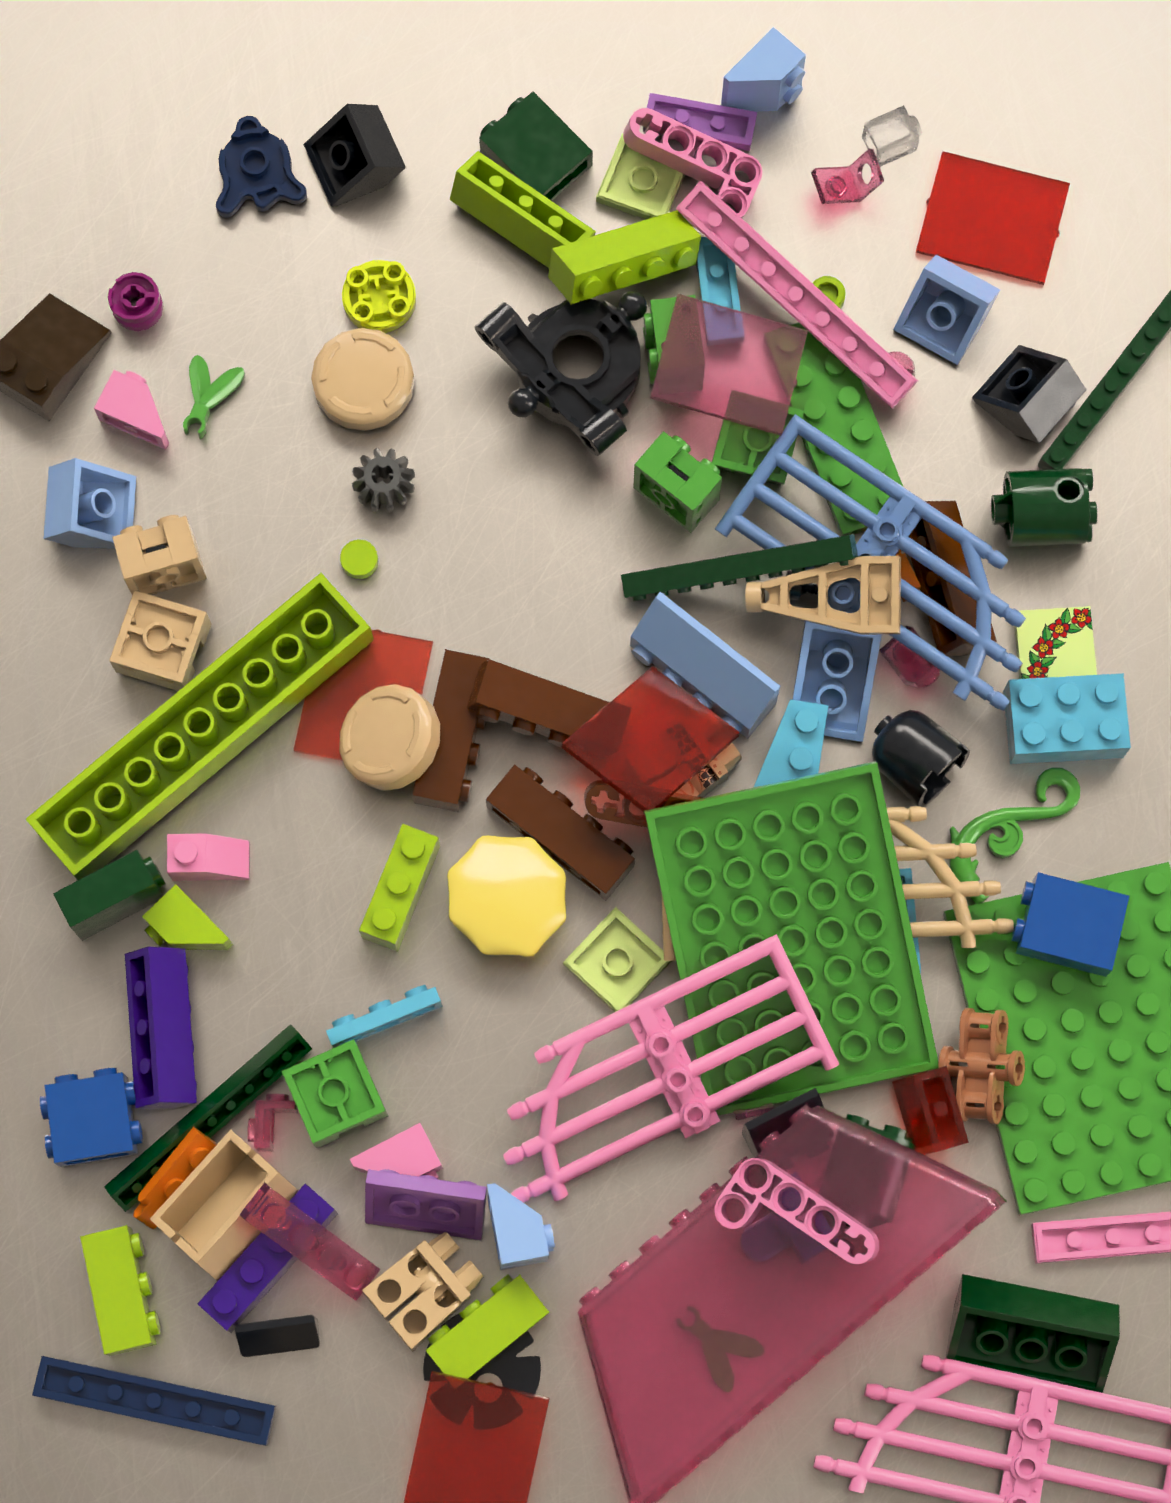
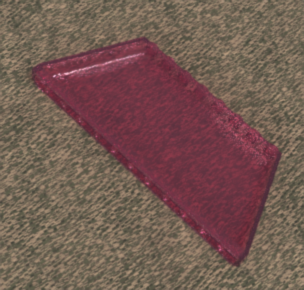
M807 1104L800 1108L789 1118L793 1125L781 1135L776 1130L759 1144L762 1151L754 1158L771 1161L871 1229L879 1240L877 1256L865 1264L847 1262L765 1205H763L754 1221L747 1227L729 1229L722 1226L715 1216V1205L731 1180L730 1178L721 1187L716 1182L698 1197L702 1203L691 1213L686 1208L668 1223L672 1229L661 1239L656 1234L647 1240L638 1249L642 1255L631 1265L626 1260L617 1266L608 1275L612 1281L602 1290L596 1286L588 1291L579 1300L582 1307L577 1313L628 1503H657L1001 1208L1007 1200L997 1189L819 1105L811 1109ZM747 1156L729 1170L732 1177L739 1166L749 1159ZM756 1165L750 1169L748 1174L750 1184L755 1188H760L766 1183L767 1172L763 1166ZM791 1187L783 1192L782 1204L789 1211L796 1210L800 1206L801 1196L795 1188ZM735 1198L728 1203L726 1207L728 1218L734 1222H738L743 1218L745 1207L740 1200ZM824 1210L817 1215L815 1225L818 1231L828 1234L834 1229L835 1219L830 1212ZM846 1223L843 1233L834 1242L838 1245L840 1239H846L853 1244L854 1250L852 1253L854 1255L862 1252L867 1253L868 1248L864 1245L866 1237L864 1235L861 1238L850 1237L845 1233L850 1228V1225Z

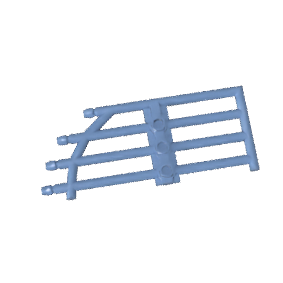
M795 414L715 527V530L727 537L734 528L763 549L786 546L742 516L756 497L817 540L840 537L764 485L776 466H778L868 527L856 544L858 557L896 556L898 551L902 550L977 601L975 629L901 578L902 598L973 645L965 668L901 624L900 634L889 635L956 680L958 684L953 693L962 700L966 701L972 691L983 700H988L989 704L995 708L1004 711L1010 701L1005 695L999 691H994L992 686L978 677L986 655L996 662H1001L1002 666L1013 672H1017L1023 663L1014 654L1007 653L1005 648L991 640L992 612L1000 618L1004 617L1006 622L1018 628L1022 626L1026 618L1021 612L1015 608L1011 609L1009 604L991 593L981 558L987 559L989 564L999 569L1004 568L1008 559L1001 552L993 550L992 546ZM800 435L889 495L890 497L878 514H874L787 455L786 452L797 436ZM922 518L961 544L970 578L909 537ZM814 566L805 567V570L814 569ZM849 578L833 583L828 589V604L830 607L847 613L858 611L860 608V582L855 578Z

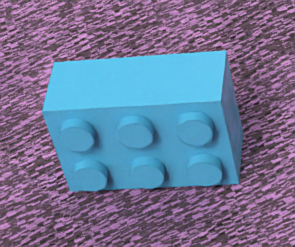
M1124 673L1010 679L1003 690V694L1010 701L1005 708L1010 764L1124 758L1131 748Z

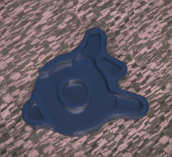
M244 116L240 118L234 133L231 135V140L223 150H220L218 158L223 189L216 201L217 213L223 217H231L247 199L253 200L257 210L262 212L270 209L279 200H285L292 204L303 203L307 198V189L292 173V161L288 146L282 138L280 140L277 136L269 133V130L263 127L256 117Z

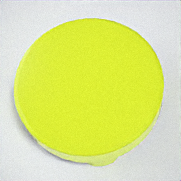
M373 260L352 267L348 271L342 289V301L347 317L355 326L388 333L403 326L412 316L416 305V291L413 280L401 263Z

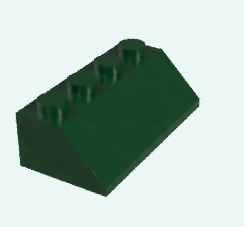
M962 1274L954 1303L945 1358L1103 1393L1120 1337L1119 1304Z

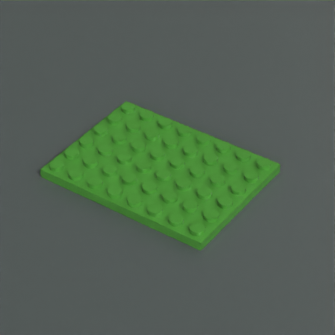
M876 761L644 811L680 980L777 934L839 1062V1065L835 1068L825 1071L819 1060L717 1109L718 1116L789 1101L816 1088L819 1094L939 1068ZM768 955L685 995L684 1001L688 1020L778 977L779 974L770 956ZM785 990L692 1035L697 1059L795 1012L796 1009L787 991ZM802 1025L701 1074L702 1084L708 1096L812 1047L813 1044Z
M1169 862L1078 882L1129 896L1113 970L1106 977L1016 954L1018 942L1011 941L1013 932L975 935L977 946L975 948H962L960 936H949L966 1008H973L975 1012L995 1013L996 1010L1006 1011L1008 1016L1006 1054H1011L1012 1051L1017 1050L1021 1051L1024 1055L1025 1072L1023 1081L1020 1086H1012L1009 1082L1004 1081L1003 1115L1000 1123L996 1124L1019 1216L1171 1182V868ZM1020 894L983 902L979 905H970L968 908L972 920L992 919L995 921L1006 918L1013 920L1015 926L1017 918H1024L1027 905L1020 904L1022 896ZM953 909L944 911L945 921L956 920ZM981 1024L979 1027L988 1028L989 1026ZM996 1065V1069H1005V1066Z

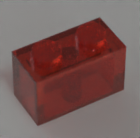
M947 1066L892 1082L905 1129L908 1132L907 1135L913 1139L912 1143L915 1145L913 1151L914 1158L969 1143Z

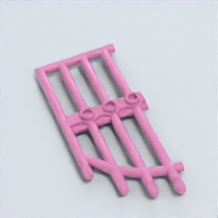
M777 934L554 1041L550 1046L546 1045L537 1050L534 1055L539 1064L549 1062L557 1055L561 1056V1059L546 1089L526 1098L524 1102L519 1101L507 1109L511 1120H516L526 1116L528 1112H534L542 1108L539 1135L522 1143L520 1147L516 1146L509 1149L503 1154L507 1165H512L522 1161L524 1157H531L541 1152L546 1175L528 1183L526 1187L517 1188L511 1195L524 1203L530 1200V1197H537L550 1190L554 1201H559L568 1195L564 1183L678 1128L681 1129L685 1138L698 1134L720 1122L716 1112L717 1109L819 1060L825 1071L838 1066L839 1062ZM768 955L770 956L779 974L778 977L674 1026L665 1005ZM785 990L787 991L796 1009L795 1012L691 1061L682 1040ZM629 1023L639 1043L638 1045L569 1077L586 1043ZM802 1025L804 1026L813 1044L812 1047L708 1096L698 1075ZM644 1058L647 1059L656 1079L556 1127L559 1099ZM661 1093L664 1094L673 1114L560 1168L555 1144Z
M923 1355L922 1368L932 1372L941 1371L945 1375L912 1392L893 1387L884 1388L883 1385L866 1384L864 1396L872 1400H884L886 1403L896 1405L877 1425L859 1421L852 1422V1420L846 1418H835L834 1431L847 1436L852 1434L856 1438L868 1440L857 1463L842 1459L834 1460L829 1456L818 1455L815 1456L813 1468L821 1472H833L834 1475L851 1478L848 1490L864 1494L867 1482L959 1503H1039L1043 1481L1047 1480L1145 1503H1171V1447L1166 1449L1054 1424L1058 1400L1170 1425L1171 1408L953 1359H940L939 1356ZM969 1380L1018 1391L1014 1414L938 1398V1396ZM917 1409L1011 1430L1007 1454H1002L895 1429ZM1051 1440L1167 1465L1163 1490L1047 1464ZM883 1444L1003 1470V1476L998 1495L873 1467Z

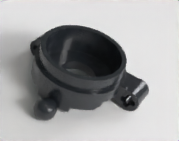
M638 292L624 294L620 298L617 308L606 301L600 302L587 299L570 304L568 300H565L560 305L551 307L540 315L532 313L528 317L530 322L528 326H526L509 304L501 302L475 325L474 328L483 342L516 372L520 388L513 391L508 399V407L512 414L517 417L526 418L536 410L548 420L568 426L596 456L601 455L627 431L623 421L616 413L619 412L623 418L629 414L625 405L634 394L640 377V345L636 330L630 321L641 319L643 314L647 312V301L642 294ZM583 335L596 341L602 349L604 356L601 367L593 375L582 379L569 378L560 373L553 363L552 356L555 347L561 340L568 336Z

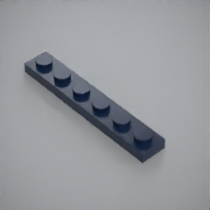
M41 1356L32 1396L268 1446L276 1406L46 1356Z

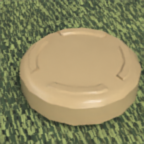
M366 328L341 332L325 343L314 360L311 377L317 404L327 417L345 428L363 431L386 426L399 417L412 399L415 380L410 357L398 340L380 330Z
M397 684L376 687L357 700L347 712L341 727L339 752L345 768L357 780L367 786L383 791L403 788L420 778L433 762L440 744V721L434 706L413 689Z

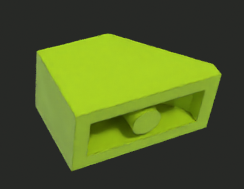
M176 884L142 916L149 925L144 931L159 947L165 942L171 948H184L186 950H228L233 946L230 939Z

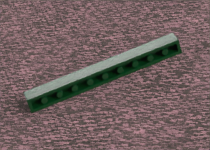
M1171 290L1041 457L1038 463L1039 468L1042 470L1065 469L1171 331Z
M851 534L622 574L621 580L624 597H632L633 601L647 599L646 594L655 593L656 597L661 592L667 596L669 595V590L677 589L679 594L692 591L691 587L700 585V590L714 588V583L722 582L723 586L737 584L736 579L745 578L746 582L760 580L759 575L768 574L769 578L783 576L782 571L791 570V573L795 574L806 571L805 567L814 566V568H818L834 562H839L841 566L848 565V560L858 557L855 536Z
M290 1024L104 1186L106 1191L125 1212L138 1202V1195L193 1126L211 1138L283 1075V1070L292 1067L312 1050L311 1046Z

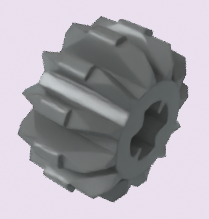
M375 448L373 452L374 459L371 460L368 456L362 455L360 461L363 467L353 468V476L357 478V480L352 482L353 491L361 492L358 496L361 504L371 501L373 511H378L382 503L386 505L388 512H392L394 510L393 501L396 500L399 504L405 505L407 499L404 493L414 492V484L410 481L415 478L414 469L407 468L409 462L406 456L396 459V452L391 448L387 452L386 457L381 455L380 449ZM380 476L383 479L390 477V482L388 484L384 481L377 483V478Z

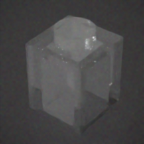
M903 105L865 122L862 139L877 168L917 151L922 129L915 115L910 116Z

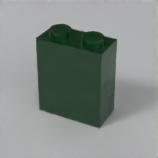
M534 91L525 98H517L509 106L507 114L498 121L492 120L480 133V153L551 201L593 166V151Z
M135 850L53 893L70 928L83 941L156 903L164 896L160 887L166 883L152 858L149 856L143 859L139 851Z

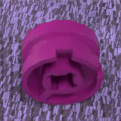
M137 272L123 274L117 278L112 289L109 288L108 302L113 316L120 326L127 330L139 332L157 324L162 316L164 305L158 286L153 279ZM136 297L140 298L136 302V306H132L130 301Z

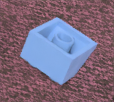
M773 27L723 77L721 106L759 112L778 111L785 102L791 104L803 90L802 79L805 75L806 54Z
M935 255L924 267L893 330L958 365L985 321L1000 289L946 259Z
M77 458L50 466L48 470L44 539L75 548L115 549L112 537L120 535L121 530L133 526L136 476Z
M496 1183L487 1184L486 1193L500 1270L547 1262L549 1252L554 1251L555 1248L551 1224L543 1225L542 1215Z

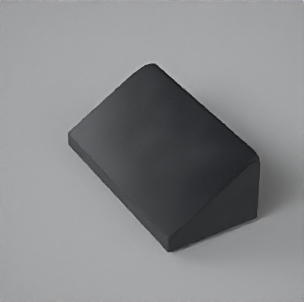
M314 1315L237 1324L235 1327L236 1338L243 1357L313 1349L320 1346L318 1318Z

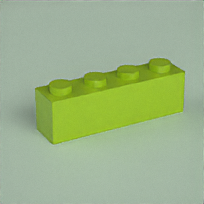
M479 151L456 171L449 200L548 268L550 266L552 248L594 236L596 233L591 227Z
M678 210L552 248L548 278L570 304H574L696 265L701 235Z

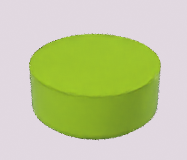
M831 276L817 278L813 284L841 309L846 295L843 284L837 278Z
M357 539L350 541L343 547L340 554V562L348 576L354 579H364L376 571L378 567V554L370 542Z

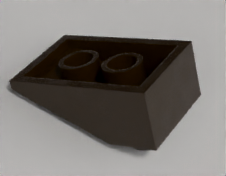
M49 293L0 340V392L50 421L112 333L111 330Z

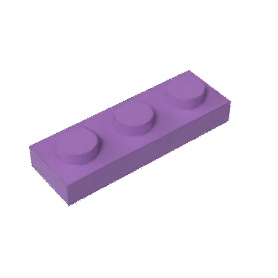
M649 94L648 109L657 111L733 148L750 151L757 112L666 95Z

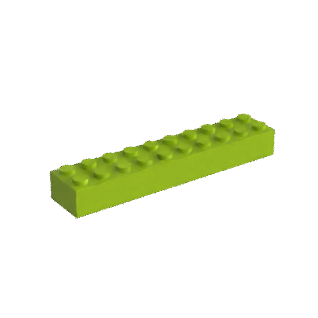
M320 572L25 820L77 880L105 867L374 640L371 627Z

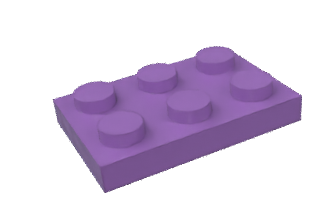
M368 1169L365 1183V1223L434 1234L447 1232L450 1236L482 1241L487 1187L479 1186L470 1181L451 1182L438 1180L430 1175L417 1177L399 1174L389 1169L380 1171Z

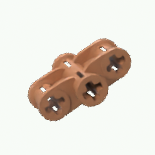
M965 1008L960 1017L959 1050H954L952 1046H943L938 1063L939 1075L943 1081L957 1078L955 1115L958 1121L966 1122L969 1118L985 1119L990 1124H999L1004 1109V1081L1009 1082L1012 1086L1021 1085L1025 1072L1024 1055L1021 1051L1017 1050L1012 1051L1011 1054H1006L1008 1016L1006 1011L996 1010L995 1013L975 1012L973 1008ZM981 1024H983V1025H988L989 1027H988V1028H980L979 1026H980ZM959 1062L967 1063L968 1066H959L958 1064ZM996 1065H1004L1005 1069H996ZM975 1103L984 1104V1107H976Z

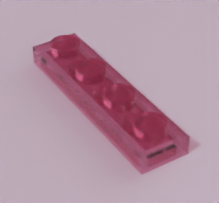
M265 1182L239 1214L248 1223L355 1301L363 1293L362 1290L371 1283L381 1270L373 1262Z

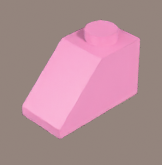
M113 370L94 407L99 421L166 450L169 441L149 387L146 384L147 381L131 371H126L123 374Z
M167 834V873L172 881L249 880L250 842L248 840L212 834Z
M421 1123L350 1159L355 1170L366 1174L368 1169L377 1171L389 1169L399 1174L417 1177L430 1175L438 1179L437 1172L443 1169Z

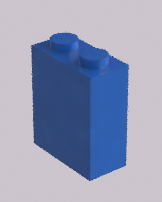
M1038 872L1032 882H1025L1020 904L1027 906L1024 918H1017L1011 939V941L1018 942L1015 953L1106 977L1113 970L1129 896Z

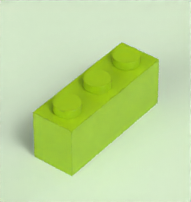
M402 823L360 926L359 932L363 939L398 952L440 849L439 837Z
M125 1225L80 1236L104 1354L112 1356L157 1345L155 1335L161 1334L160 1324L156 1311H149L147 1296L152 1295V1286L148 1272L142 1273L138 1257L144 1256L140 1233L133 1234V1229Z
M507 1274L490 1288L494 1293L490 1299L483 1304L476 1299L459 1313L463 1319L451 1330L445 1324L428 1338L431 1346L426 1349V1352L455 1389L549 1314L547 1308L520 1274L515 1279H512Z

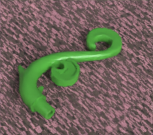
M1063 768L1045 770L1038 777L1035 785L1037 800L1044 803L1047 800V788L1057 785L1065 791L1066 798L1063 803L1053 807H1007L988 811L970 821L963 827L960 833L952 826L950 828L951 843L955 845L960 843L975 844L978 838L986 831L1000 828L1004 832V836L1000 838L993 833L990 834L987 842L988 848L994 856L1000 858L1013 856L1020 849L1023 842V831L1017 822L1058 817L1071 811L1077 805L1080 798V785L1077 778L1070 771ZM960 857L950 859V869L960 882L980 881L976 874L978 860L975 859L971 862V858L960 859ZM983 894L971 897L974 903L978 905L989 898V896Z

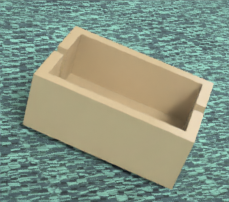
M230 1130L150 1220L194 1262L218 1281L298 1190L238 1135Z

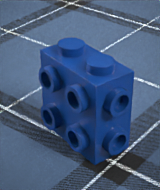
M117 1068L93 1071L94 1077L78 1079L77 1074L62 1075L54 1078V1084L44 1085L46 1096H40V1109L43 1120L49 1119L50 1135H45V1148L48 1159L54 1158L56 1165L64 1167L138 1154L137 1144L143 1143V1133L140 1120L134 1121L132 1105H135L136 1102L134 1082H129L128 1077L123 1072L117 1073Z

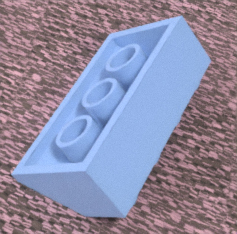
M658 593L630 637V646L633 648L632 654L643 664L649 666L652 663L662 671V678L672 687L679 689L681 686L692 694L690 699L701 710L708 713L711 709L721 717L720 723L735 736L741 733L748 739L775 707L780 685L663 593Z

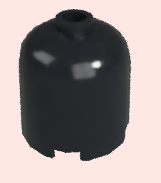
M908 710L894 718L888 715L874 730L877 738L872 747L873 762H877L878 769L916 806H921L922 803L927 805L935 799L951 782L946 778V775L955 764L961 769L970 754V750L920 711Z

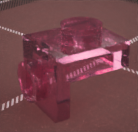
M906 626L908 630L919 636L913 627ZM894 638L879 650L905 685L916 688L927 687L940 676V669Z
M266 1094V1100H256L255 1118L248 1119V1142H254V1148L258 1152H274L275 1113H298L295 1101H289V1095Z

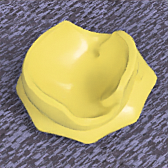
M481 836L448 871L449 919L485 955L534 956L566 920L565 872L531 837Z

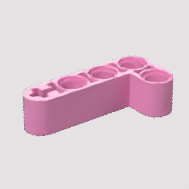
M641 108L633 113L623 132L624 142L629 148L717 189L716 195L719 198L733 205L736 213L741 218L745 215L762 177V167L757 159L652 109ZM640 126L646 128L645 134L639 132ZM658 133L663 135L659 142L655 141L659 135ZM668 140L680 142L684 151L673 150ZM702 156H711L716 161L717 166H707L703 162ZM735 171L745 172L750 182L745 183L738 180Z
M750 1158L745 1160L739 1166L715 1205L717 1221L729 1229L749 1226L763 1205H765L852 1264L870 1262L877 1256L879 1251V1240L871 1229L766 1159ZM756 1165L763 1166L767 1172V1181L760 1188L753 1187L748 1179L750 1169ZM791 1187L795 1188L801 1196L800 1206L794 1211L787 1210L782 1204L783 1192ZM735 1198L740 1200L745 1207V1214L738 1222L731 1221L726 1213L728 1203ZM824 1210L830 1212L835 1219L834 1229L828 1234L819 1232L815 1225L817 1215ZM846 1223L850 1225V1228L845 1233L850 1237L861 1238L863 1235L866 1237L864 1245L868 1248L867 1253L862 1252L854 1255L852 1253L854 1246L846 1239H840L838 1245L834 1242L843 1233Z

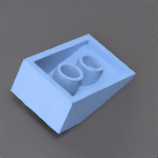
M805 621L792 700L828 705L824 736L863 742L882 634L861 635Z

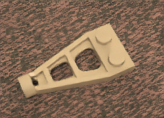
M860 556L848 560V565L844 566L837 562L764 582H747L745 590L746 610L748 613L770 612L861 635L900 634L901 557ZM849 578H855L860 582V608L858 611L847 613L830 607L828 604V589L833 583ZM811 583L818 585V606L816 608L794 607L790 604V590L792 587ZM765 590L769 592V600L766 603Z

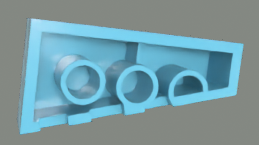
M790 699L754 787L819 773L828 705Z

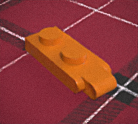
M193 1126L138 1195V1201L141 1203L136 1207L133 1216L149 1228L155 1229L157 1226L150 1218L218 1143Z

